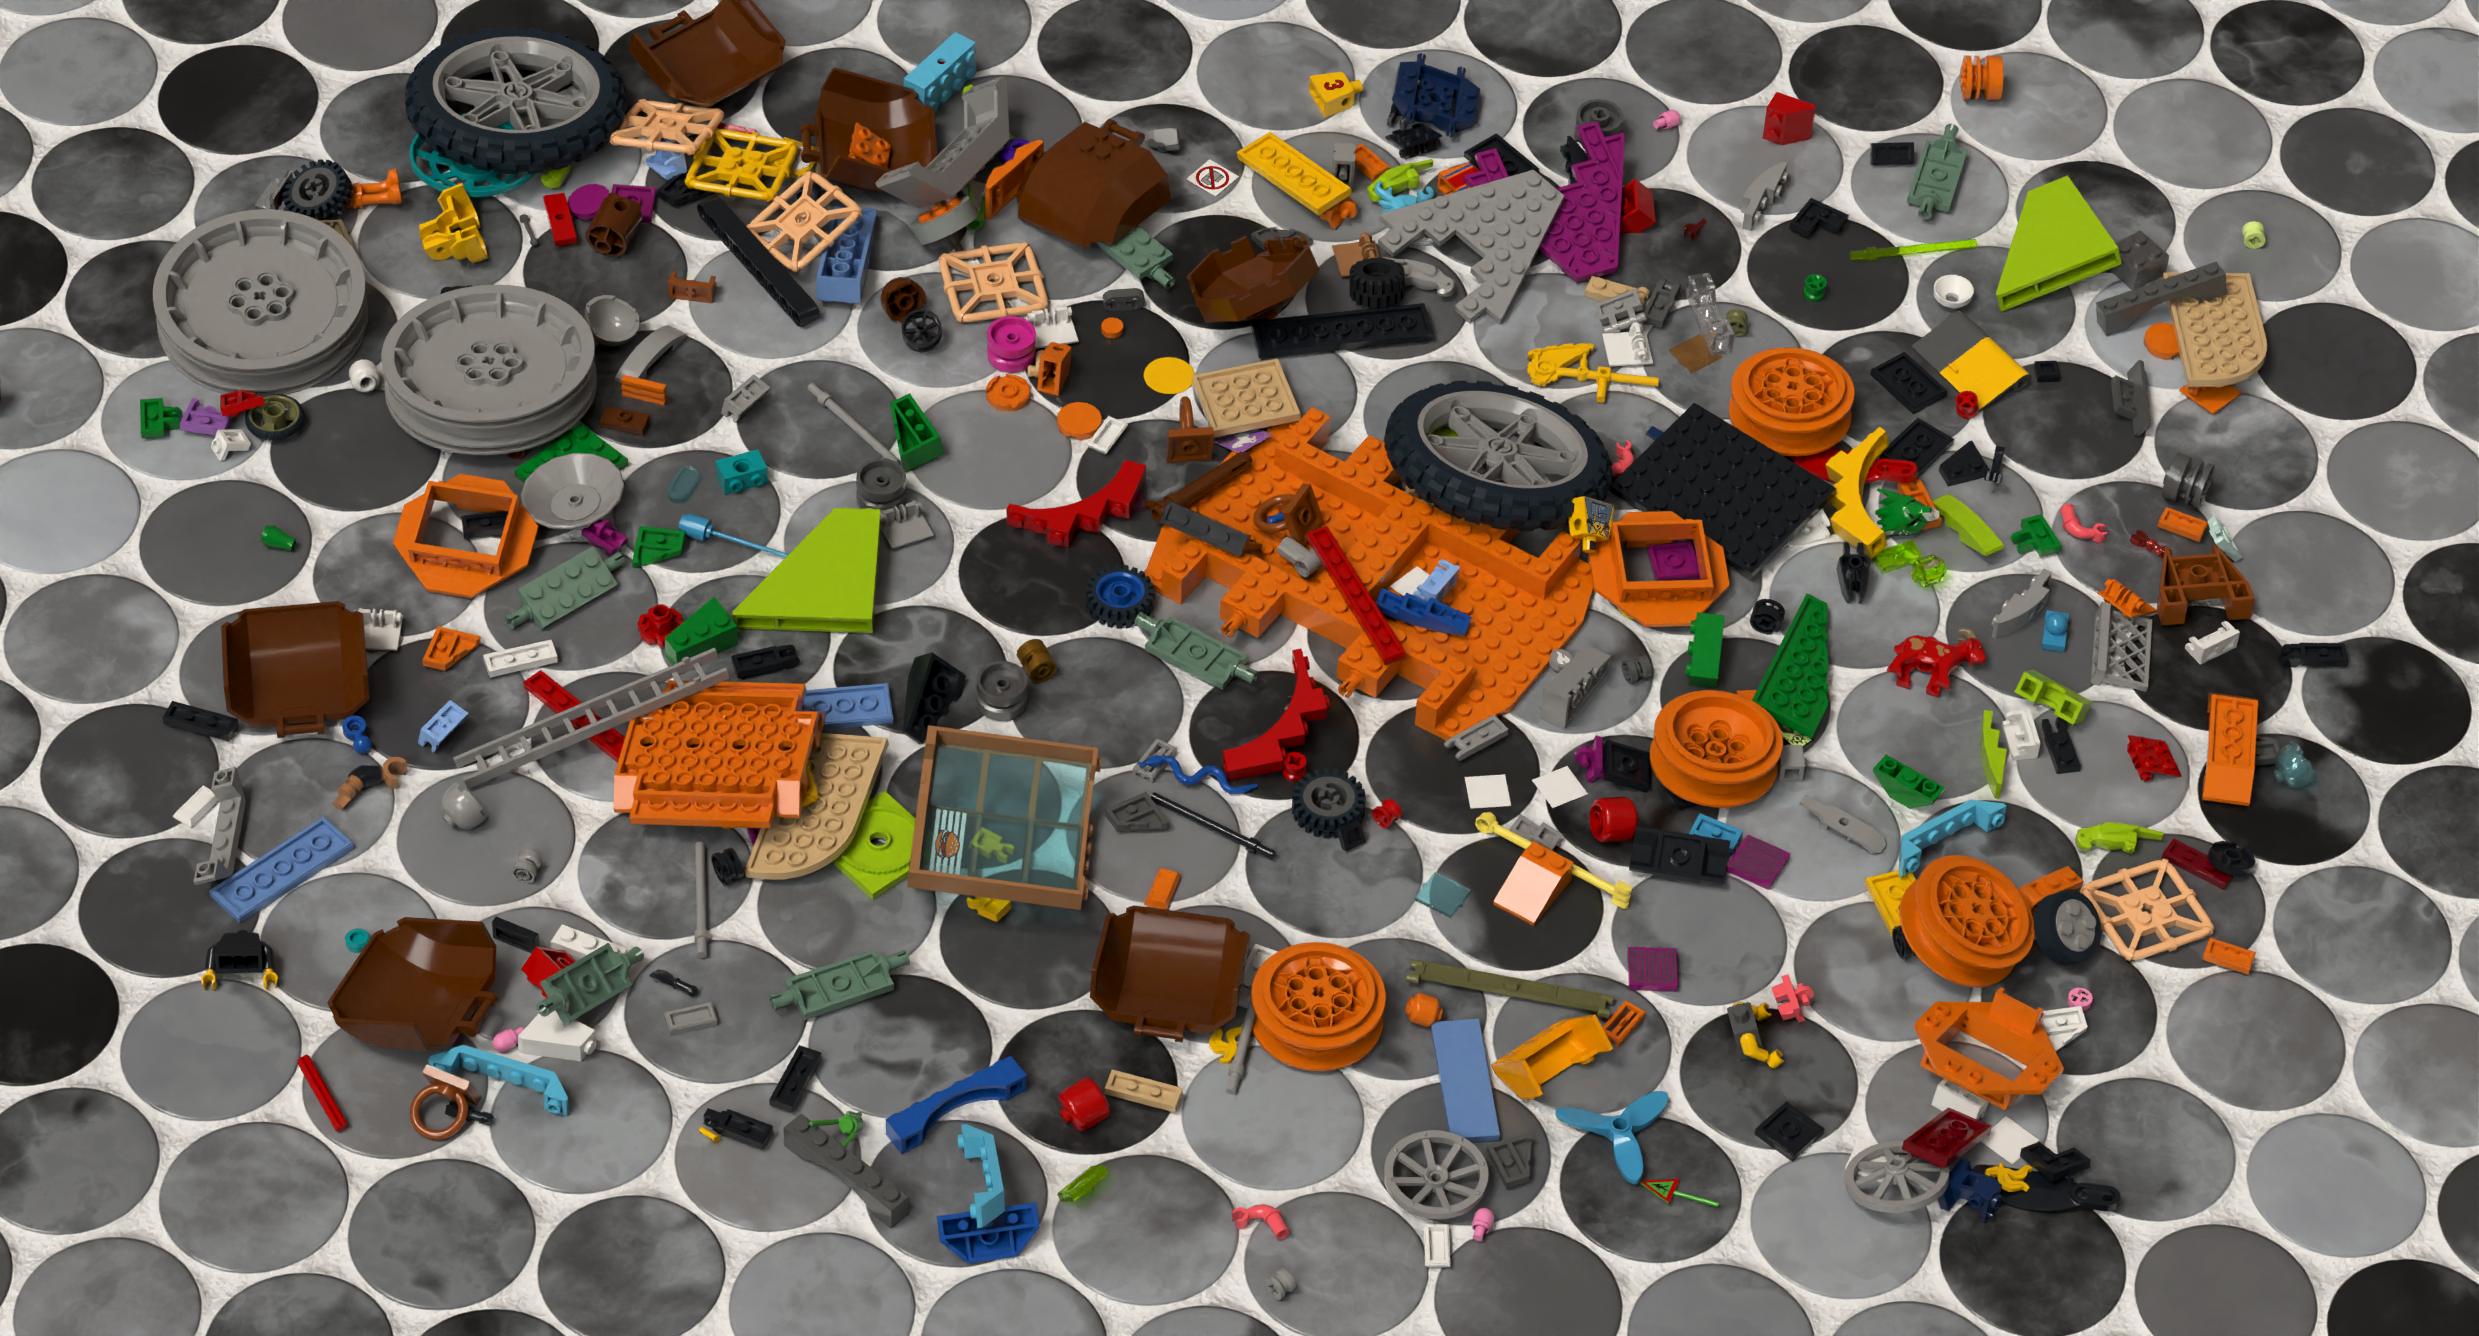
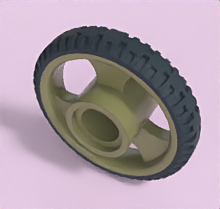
M284 394L264 395L265 405L248 409L245 412V423L248 430L256 437L264 440L268 439L269 441L289 438V436L294 435L300 430L304 422V411L301 404L293 397ZM256 412L263 414L264 425L261 427L257 426L253 421V416ZM286 420H293V422L287 426Z

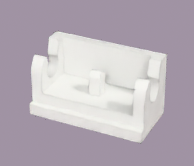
M1823 508L1786 544L1788 549L1830 539V532L1827 527L1831 525Z
M2222 622L2223 627L2218 628V631L2199 640L2196 637L2189 638L2191 643H2187L2185 649L2200 665L2237 647L2240 632L2229 622Z
M2030 708L2008 712L2006 714L2007 718H2016L2014 720L2002 721V728L2012 761L2038 758L2040 740Z
M1943 1079L1937 1085L1931 1105L1941 1111L1949 1107L1979 1120V1117L1983 1118L1989 1102Z

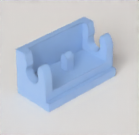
M661 138L660 141H659V142L671 143L670 141H668L667 139H664V138ZM656 150L655 155L646 158L647 165L666 180L687 172L684 153Z
M1441 559L1438 564L1445 567L1446 570L1436 566L1422 585H1418L1417 591L1413 593V596L1425 602H1428L1430 597L1441 602L1457 583L1460 566H1455Z
M449 700L421 728L418 744L423 747L429 742L432 745L431 751L435 752L439 744L457 726H461L465 722V718L469 713Z

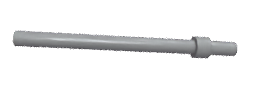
M814 383L808 386V391L817 398L818 403L823 407L829 408L883 458L900 464L901 461L836 404L828 392H823Z
M697 842L695 844L697 930L694 932V939L697 944V956L705 958L707 956V943L709 942V931L706 929L705 844Z
M1251 996L1234 1062L1230 1065L1228 1072L1230 1078L1226 1092L1229 1094L1236 1093L1239 1079L1243 1077L1245 1069L1243 1063L1256 1016Z

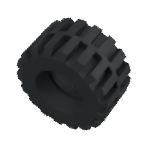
M1367 258L1351 266L1349 295L1357 304L1364 307L1386 308L1401 302V299L1404 298L1405 271L1398 262L1386 258Z

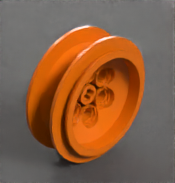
M1792 347L1769 349L1756 353L1744 360L1733 374L1731 382L1732 397L1729 402V418L1732 426L1783 456H1807L1826 451L1838 444L1850 428L1851 407L1854 401L1853 382L1842 366L1823 354Z
M1695 691L1674 698L1659 712L1655 721L1654 738L1650 747V763L1659 781L1677 796L1692 803L1708 807H1737L1759 799L1773 786L1778 772V760L1782 753L1783 737L1779 725L1771 714L1754 701L1725 691Z
M1949 855L1934 860L1925 867L1919 878L1910 884L1900 902V924L1911 949L1933 972L1946 980L1962 986L1979 988L1999 983L2028 954L2034 941L2033 916L2020 890L2002 872L1979 859L1961 855Z
M1308 942L1286 947L1269 957L1261 965L1254 977L1251 1001L1256 1016L1252 1031L1258 1043L1267 1053L1289 1066L1310 1071H1329L1349 1066L1364 1058L1375 1047L1381 1036L1386 1001L1384 983L1378 971L1367 959L1346 947L1324 942Z

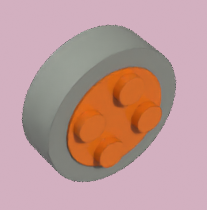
M969 196L956 197L944 204L940 202L938 205L930 208L931 211L920 214L918 219L911 224V229L920 245L929 244L948 236L955 252L963 251L964 249L955 232L975 220L978 213Z

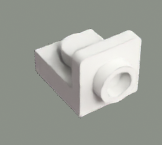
M241 429L218 430L212 441L211 449L220 461H224L228 451H248L251 443Z

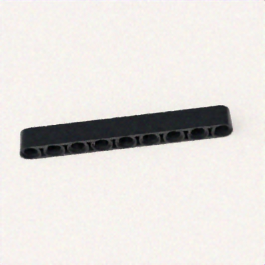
M719 196L710 198L697 205V211L701 219L798 327L820 318V311L816 303Z

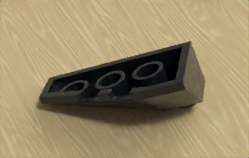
M933 652L915 657L908 676L903 734L918 744H923L926 740L928 725L936 726V722L942 715L946 714L952 701L959 697L966 677L964 673Z

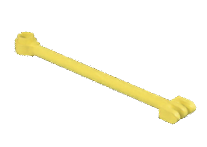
M1484 812L1476 819L1475 825L1482 833H1495L1524 849H1527L1532 843L1499 825L1495 815L1491 812ZM1573 864V875L1613 895L1611 903L1623 909L1629 907L1630 894L1632 892L1630 885L1619 880L1614 886Z

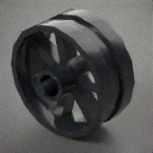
M926 309L910 312L902 323V335L905 344L917 352H928L934 349L942 338V327L938 316ZM922 318V321L917 323L915 319ZM927 318L934 321L933 323L926 325ZM910 322L916 327L906 329ZM938 326V333H937V334H936V333H933V332H931V331H928V330H930V329H932V328ZM906 334H916L912 340H909ZM928 336L934 338V339H933L932 341H930V342H927V341H926V338H927ZM918 339L923 340V344H918L915 342Z

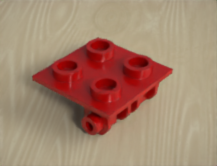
M2128 735L2130 742L2127 744V752L2141 780H2144V782L2151 781L2154 773L2176 777L2182 776L2165 741Z

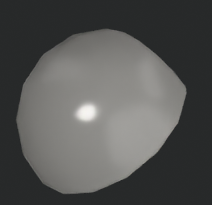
M602 295L594 297L586 304L585 320L592 331L594 341L598 344L615 347L626 344L635 336L640 326L639 315L636 309L632 308L627 302L615 298L613 295Z

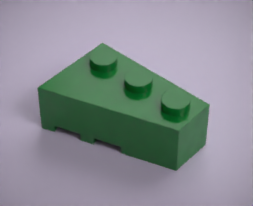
M910 393L890 402L900 459L905 472L944 454L940 436Z
M714 596L665 637V655L670 663L674 665L681 662L684 657L691 658L712 648H715L717 653H720L738 645L737 625Z
M1697 612L1696 620H1691L1690 634H1694L1693 641H1689L1687 655H1691V663H1686L1685 676H1689V685L1716 688L1724 615Z

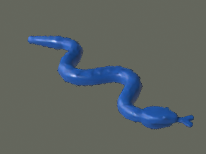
M1155 755L1149 757L1144 763L1138 762L1141 765V769L1145 765L1159 767L1163 763H1168L1172 767L1175 778L1186 785L1198 784L1205 776L1214 775L1217 777L1221 788L1229 794H1243L1258 787L1257 784L1232 787L1229 785L1223 770L1216 766L1207 765L1193 776H1187L1183 773L1179 762L1171 756Z

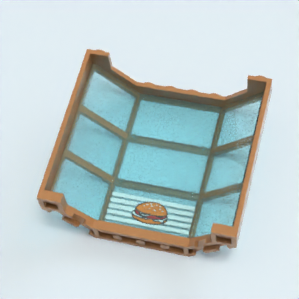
M928 725L907 887L1081 910L1082 900L1087 901L1089 887L1087 886V879L1083 875L1088 874L1089 861H1085V857H1089L1091 843L1087 842V838L1091 839L1093 825L1088 823L1095 772H1100L1102 758H1098V748Z

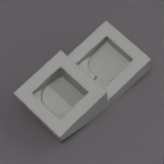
M1521 814L1509 829L1531 842L1534 841L1551 851L1563 836L1562 833L1543 822L1539 826Z

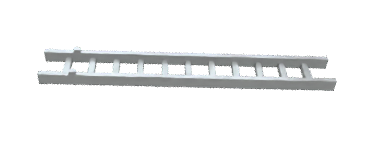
M712 648L691 658L684 657L677 664L453 757L457 768L477 760L476 766L479 771L463 778L468 789L730 679L728 671L725 667L705 675L701 666L719 659L716 649ZM695 669L698 676L693 678L692 682L684 685L679 675ZM673 678L678 688L662 694L657 684ZM651 687L656 697L640 703L636 693ZM630 696L634 706L618 712L613 703ZM608 706L612 715L596 721L592 712ZM586 715L591 724L575 730L570 721ZM565 724L569 733L553 740L548 730ZM543 733L547 743L531 749L526 739ZM521 742L525 752L509 758L505 748ZM499 751L503 761L487 767L483 757Z

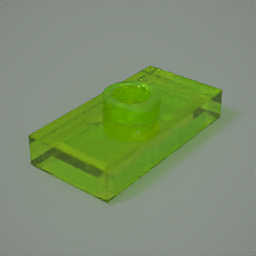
M1913 540L1883 549L1872 560L1883 574L1921 561L1923 555Z
M1103 1165L1090 1166L1058 1192L1057 1196L1060 1201H1075L1080 1196L1090 1193L1094 1189L1093 1186L1109 1173L1107 1168Z

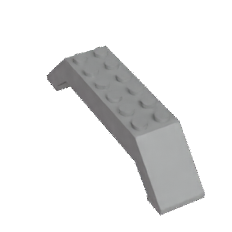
M1005 76L971 87L962 96L964 101V129L926 167H922L918 161L884 173L875 182L876 186L919 209L926 206L932 208L938 205L940 201L945 200V202H949L955 199L957 192L967 187L966 183L975 179V174L986 167L985 164L995 158L994 155L1004 149L1003 145L1010 139L1007 80Z

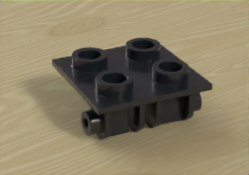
M1422 123L1414 124L1406 130H1395L1391 135L1385 136L1386 139L1401 147L1399 155L1405 159L1421 155V152L1425 154L1426 152L1437 150L1441 146L1439 138L1442 137L1440 133Z

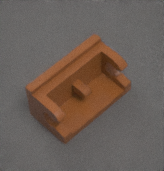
M677 271L671 272L670 279L668 280L669 298L704 303L713 302L717 288L716 276H711L709 283L678 279L676 277Z

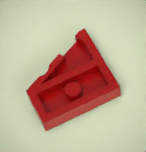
M243 389L220 395L222 416L235 417L240 415L241 411L265 405L262 395L255 396V393L247 392V390Z

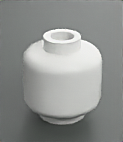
M359 360L351 365L349 377L352 386L357 391L368 393L377 388L380 383V375L372 361Z

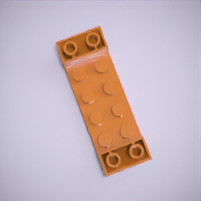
M2209 692L2207 763L2203 781L2202 800L2249 806L2255 770L2258 700Z

